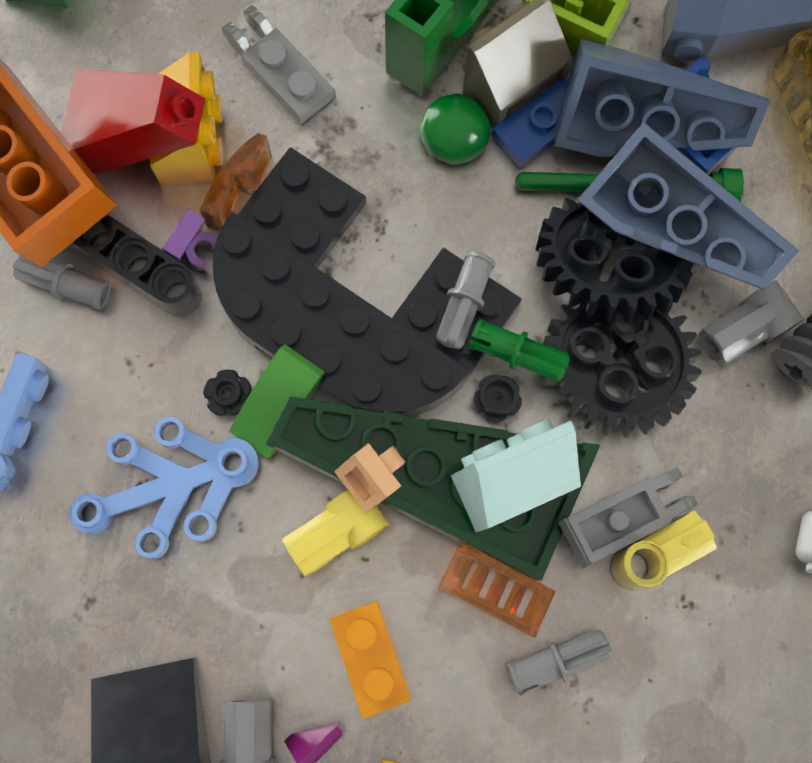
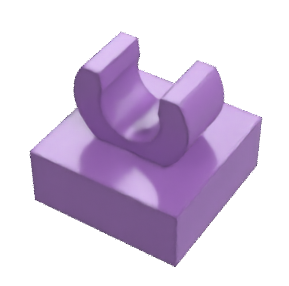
M188 208L162 250L179 262L185 256L190 267L203 271L207 263L196 256L194 248L204 244L214 250L217 237L208 232H201L205 219Z

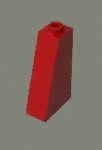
M78 69L74 74L60 132L91 172L96 175L196 145L206 98L162 74Z

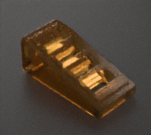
M459 545L438 587V591L534 638L556 592L469 545ZM475 564L477 567L467 588L464 589L462 586L472 565ZM489 572L495 574V577L485 599L479 597V594ZM508 581L514 583V586L502 609L497 605ZM528 590L533 594L521 619L515 616L525 591Z

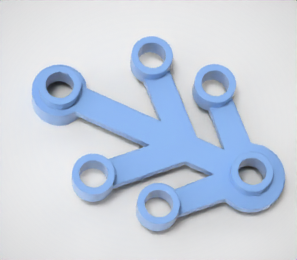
M164 417L157 422L154 428L156 440L166 448L175 449L181 447L207 461L186 469L140 447L137 440L126 433L115 434L108 440L106 445L108 457L120 465L131 464L159 478L106 497L96 493L83 494L76 498L70 507V521L81 532L91 535L101 534L112 525L114 516L164 499L150 527L141 530L135 538V548L141 556L157 559L167 552L169 547L168 537L193 489L212 482L200 510L188 514L183 526L186 535L190 539L197 542L208 541L216 533V520L232 488L245 486L253 480L258 471V455L248 442L238 438H230L216 444L187 430L185 425L177 418ZM169 425H177L179 428L178 436L172 441H165L163 438L164 429ZM122 441H129L131 444L130 453L122 458L117 457V445ZM231 454H238L242 459L240 467L234 471L226 470L224 466L225 459ZM94 504L97 514L93 520L85 522L82 518V510L86 505ZM199 517H205L209 522V528L203 535H195L192 531V524ZM157 534L160 538V546L155 552L148 553L144 548V541L147 536Z

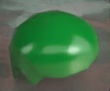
M459 93L437 98L426 108L418 129V135L421 137L429 155L451 165L469 163L484 151L491 134L490 122L484 108L470 96Z

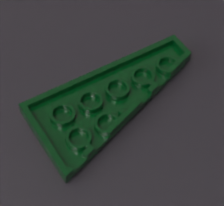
M290 396L266 442L267 446L341 483L342 481L334 471L364 446L370 444L378 456L394 446L406 462L392 473L401 484V487L380 503L535 581H542L563 533L558 522L570 516L600 447L598 444L577 443L581 487L491 528L476 532L451 475L464 468L461 461L462 458L473 454L472 452L502 439L506 449L509 448L507 439L517 435L516 433H509L503 429L432 418L426 420L407 417L404 414L394 412L368 411L352 408L349 405Z

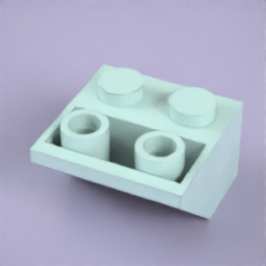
M550 419L544 420L508 438L509 448L507 449L501 439L461 459L464 468L451 475L476 532L491 528L581 487L576 432L571 421L553 428Z

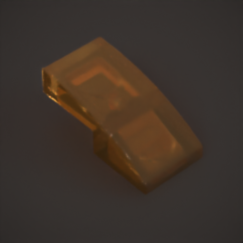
M257 133L245 142L231 156L214 179L199 210L205 219L207 228L220 232L225 220L235 207L239 193L243 192L253 195L262 184L272 157L266 135Z

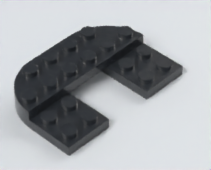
M289 147L238 214L233 211L230 213L219 232L213 254L214 284L220 303L232 325L255 349L260 348L271 357H274L280 347L286 344L322 369L325 374L317 388L333 398L336 404L349 405L352 408L381 413L385 411L404 414V416L416 413L423 414L440 406L464 385L486 354L478 350L469 349L470 340L475 338L472 337V334L479 319L504 328L520 305L522 298L489 277L481 298L484 301L483 309L476 311L464 346L461 349H455L442 345L436 339V334L449 303L446 294L449 289L455 287L464 264V260L443 247L392 318L318 269L366 205V196Z

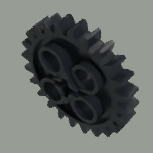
M568 197L564 199L562 209L558 207L551 209L549 219L544 218L535 248V251L539 252L536 266L544 268L543 281H556L553 289L555 296L564 293L571 295L568 307L572 308L582 302L587 305L586 316L588 317L593 315L597 309L604 311L606 322H611L614 313L617 312L622 314L627 323H631L636 311L645 320H650L655 309L664 314L667 312L671 302H679L683 291L686 290L692 277L691 269L694 265L693 262L626 237L608 281L603 282L600 280L605 263L608 261L618 233L610 229L581 203H576Z
M582 302L573 308L562 304L557 314L559 319H551L547 331L551 335L545 336L542 343L566 352L570 356L569 365L561 380L556 381L548 377L545 379V386H560L553 401L555 404L567 400L572 403L567 414L569 418L576 416L580 412L586 414L584 428L587 430L596 420L601 421L604 436H608L615 425H620L624 438H629L634 431L635 424L638 425L644 435L649 434L654 428V420L662 427H665L672 419L671 412L679 415L687 404L684 399H690L697 390L690 382H695L702 373L701 369L691 365L696 363L702 355L701 350L687 348L697 336L696 332H681L680 330L687 317L681 315L671 318L668 313L672 308V302L664 314L655 309L650 320H645L636 311L631 323H627L622 314L617 312L614 313L611 322H606L604 311L597 309L593 315L588 317L586 316L587 305ZM620 322L630 325L634 329L635 334L622 332L616 323ZM594 326L601 327L603 332L600 329L595 328ZM580 345L588 346L595 351L597 357L586 358L577 351L576 347ZM645 360L658 362L662 366L664 373L651 371L646 366ZM611 383L620 386L625 393V397L616 398L611 396L604 385ZM639 387L647 390V393H642Z

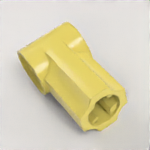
M346 490L325 506L326 511L281 540L295 564L306 577L347 549L351 548L354 550L388 528L390 524L379 507L376 505L365 513L349 490Z
M695 510L674 520L673 523L617 551L611 560L613 578L620 586L630 590H639L659 585L669 575L716 550L715 535L707 521L702 519ZM634 553L641 554L647 560L648 573L644 579L637 577L631 569V558Z

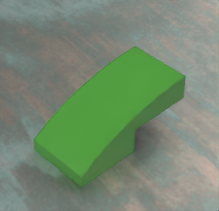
M284 344L277 351L257 381L229 432L237 438L245 440L258 453L270 459L277 450L267 446L266 442L289 397L311 399L325 372Z

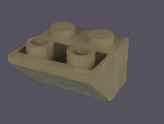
M533 0L529 4L526 1L521 2L510 11L506 20L492 30L489 27L482 29L472 38L468 45L462 93L476 100L484 108L492 128L563 77L567 80L573 58L550 0Z

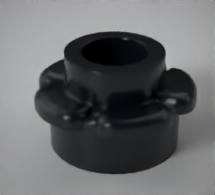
M226 369L219 371L215 378L208 379L203 389V395L208 399V409L218 416L238 415L252 391L251 384L246 377L238 376L239 374L235 370ZM225 389L232 390L230 397L223 396Z
M494 374L486 376L480 381V388L474 393V404L478 411L485 413V417L488 420L501 422L506 420L508 415L513 416L519 411L522 398L519 396V386L515 380L508 376ZM500 394L502 401L495 402L493 396Z

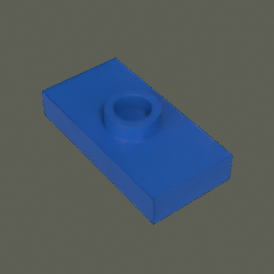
M564 77L492 128L491 136L519 169L555 144L567 83Z

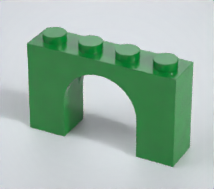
M394 0L385 11L386 73L423 97L498 0Z

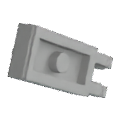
M251 5L243 11L248 25L262 39L251 46L246 36L231 22L221 28L222 32L232 47L242 56L245 66L300 124H303L336 97L335 89L277 28L273 29L267 18L255 6Z
M678 467L652 480L648 477L558 522L582 568L673 523L672 518L698 505L694 496L691 495L689 497L684 496L672 502L671 506L665 508L657 494V490L661 488L666 489L678 483V480L683 477Z

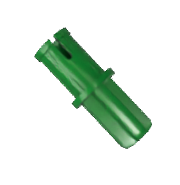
M479 319L472 334V337L475 338L471 339L469 343V349L478 350L509 362V368L513 370L516 366H520L556 381L563 378L570 362L568 353L529 339L528 332L523 331L519 335L490 324L483 319Z

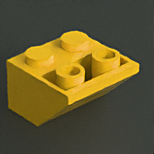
M189 52L158 74L166 75L206 98L196 145L150 158V166L160 185L216 183L215 166L223 165L222 141L220 137H216L215 123H222L223 121L220 94H215L213 72L205 71L200 53Z

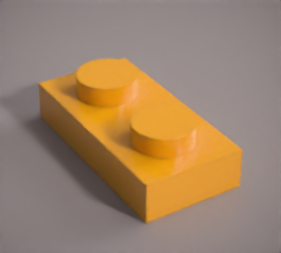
M378 601L329 618L362 719L412 701Z

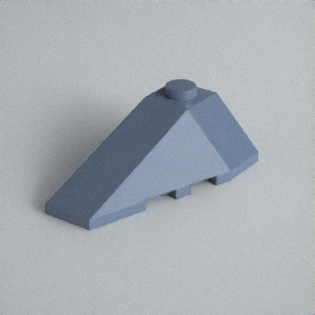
M668 0L664 13L661 55L675 56L680 60L692 61L701 58L703 55L707 59H714L811 42L812 0Z
M580 39L566 83L555 146L598 157L615 156L616 152L620 151L644 122L674 148L691 147L692 150L752 147L770 100L769 98L624 49Z
M644 122L578 199L579 203L618 234L762 290L768 287L800 251Z

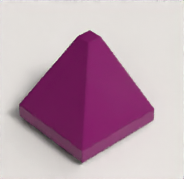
M338 721L292 733L284 742L296 763H316L340 739L344 733L345 726Z

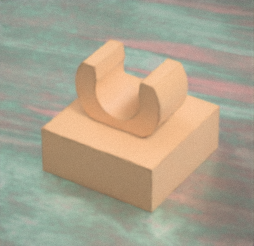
M367 444L334 472L365 513H367L401 487V484L392 473L406 462L394 446L378 456L371 445Z

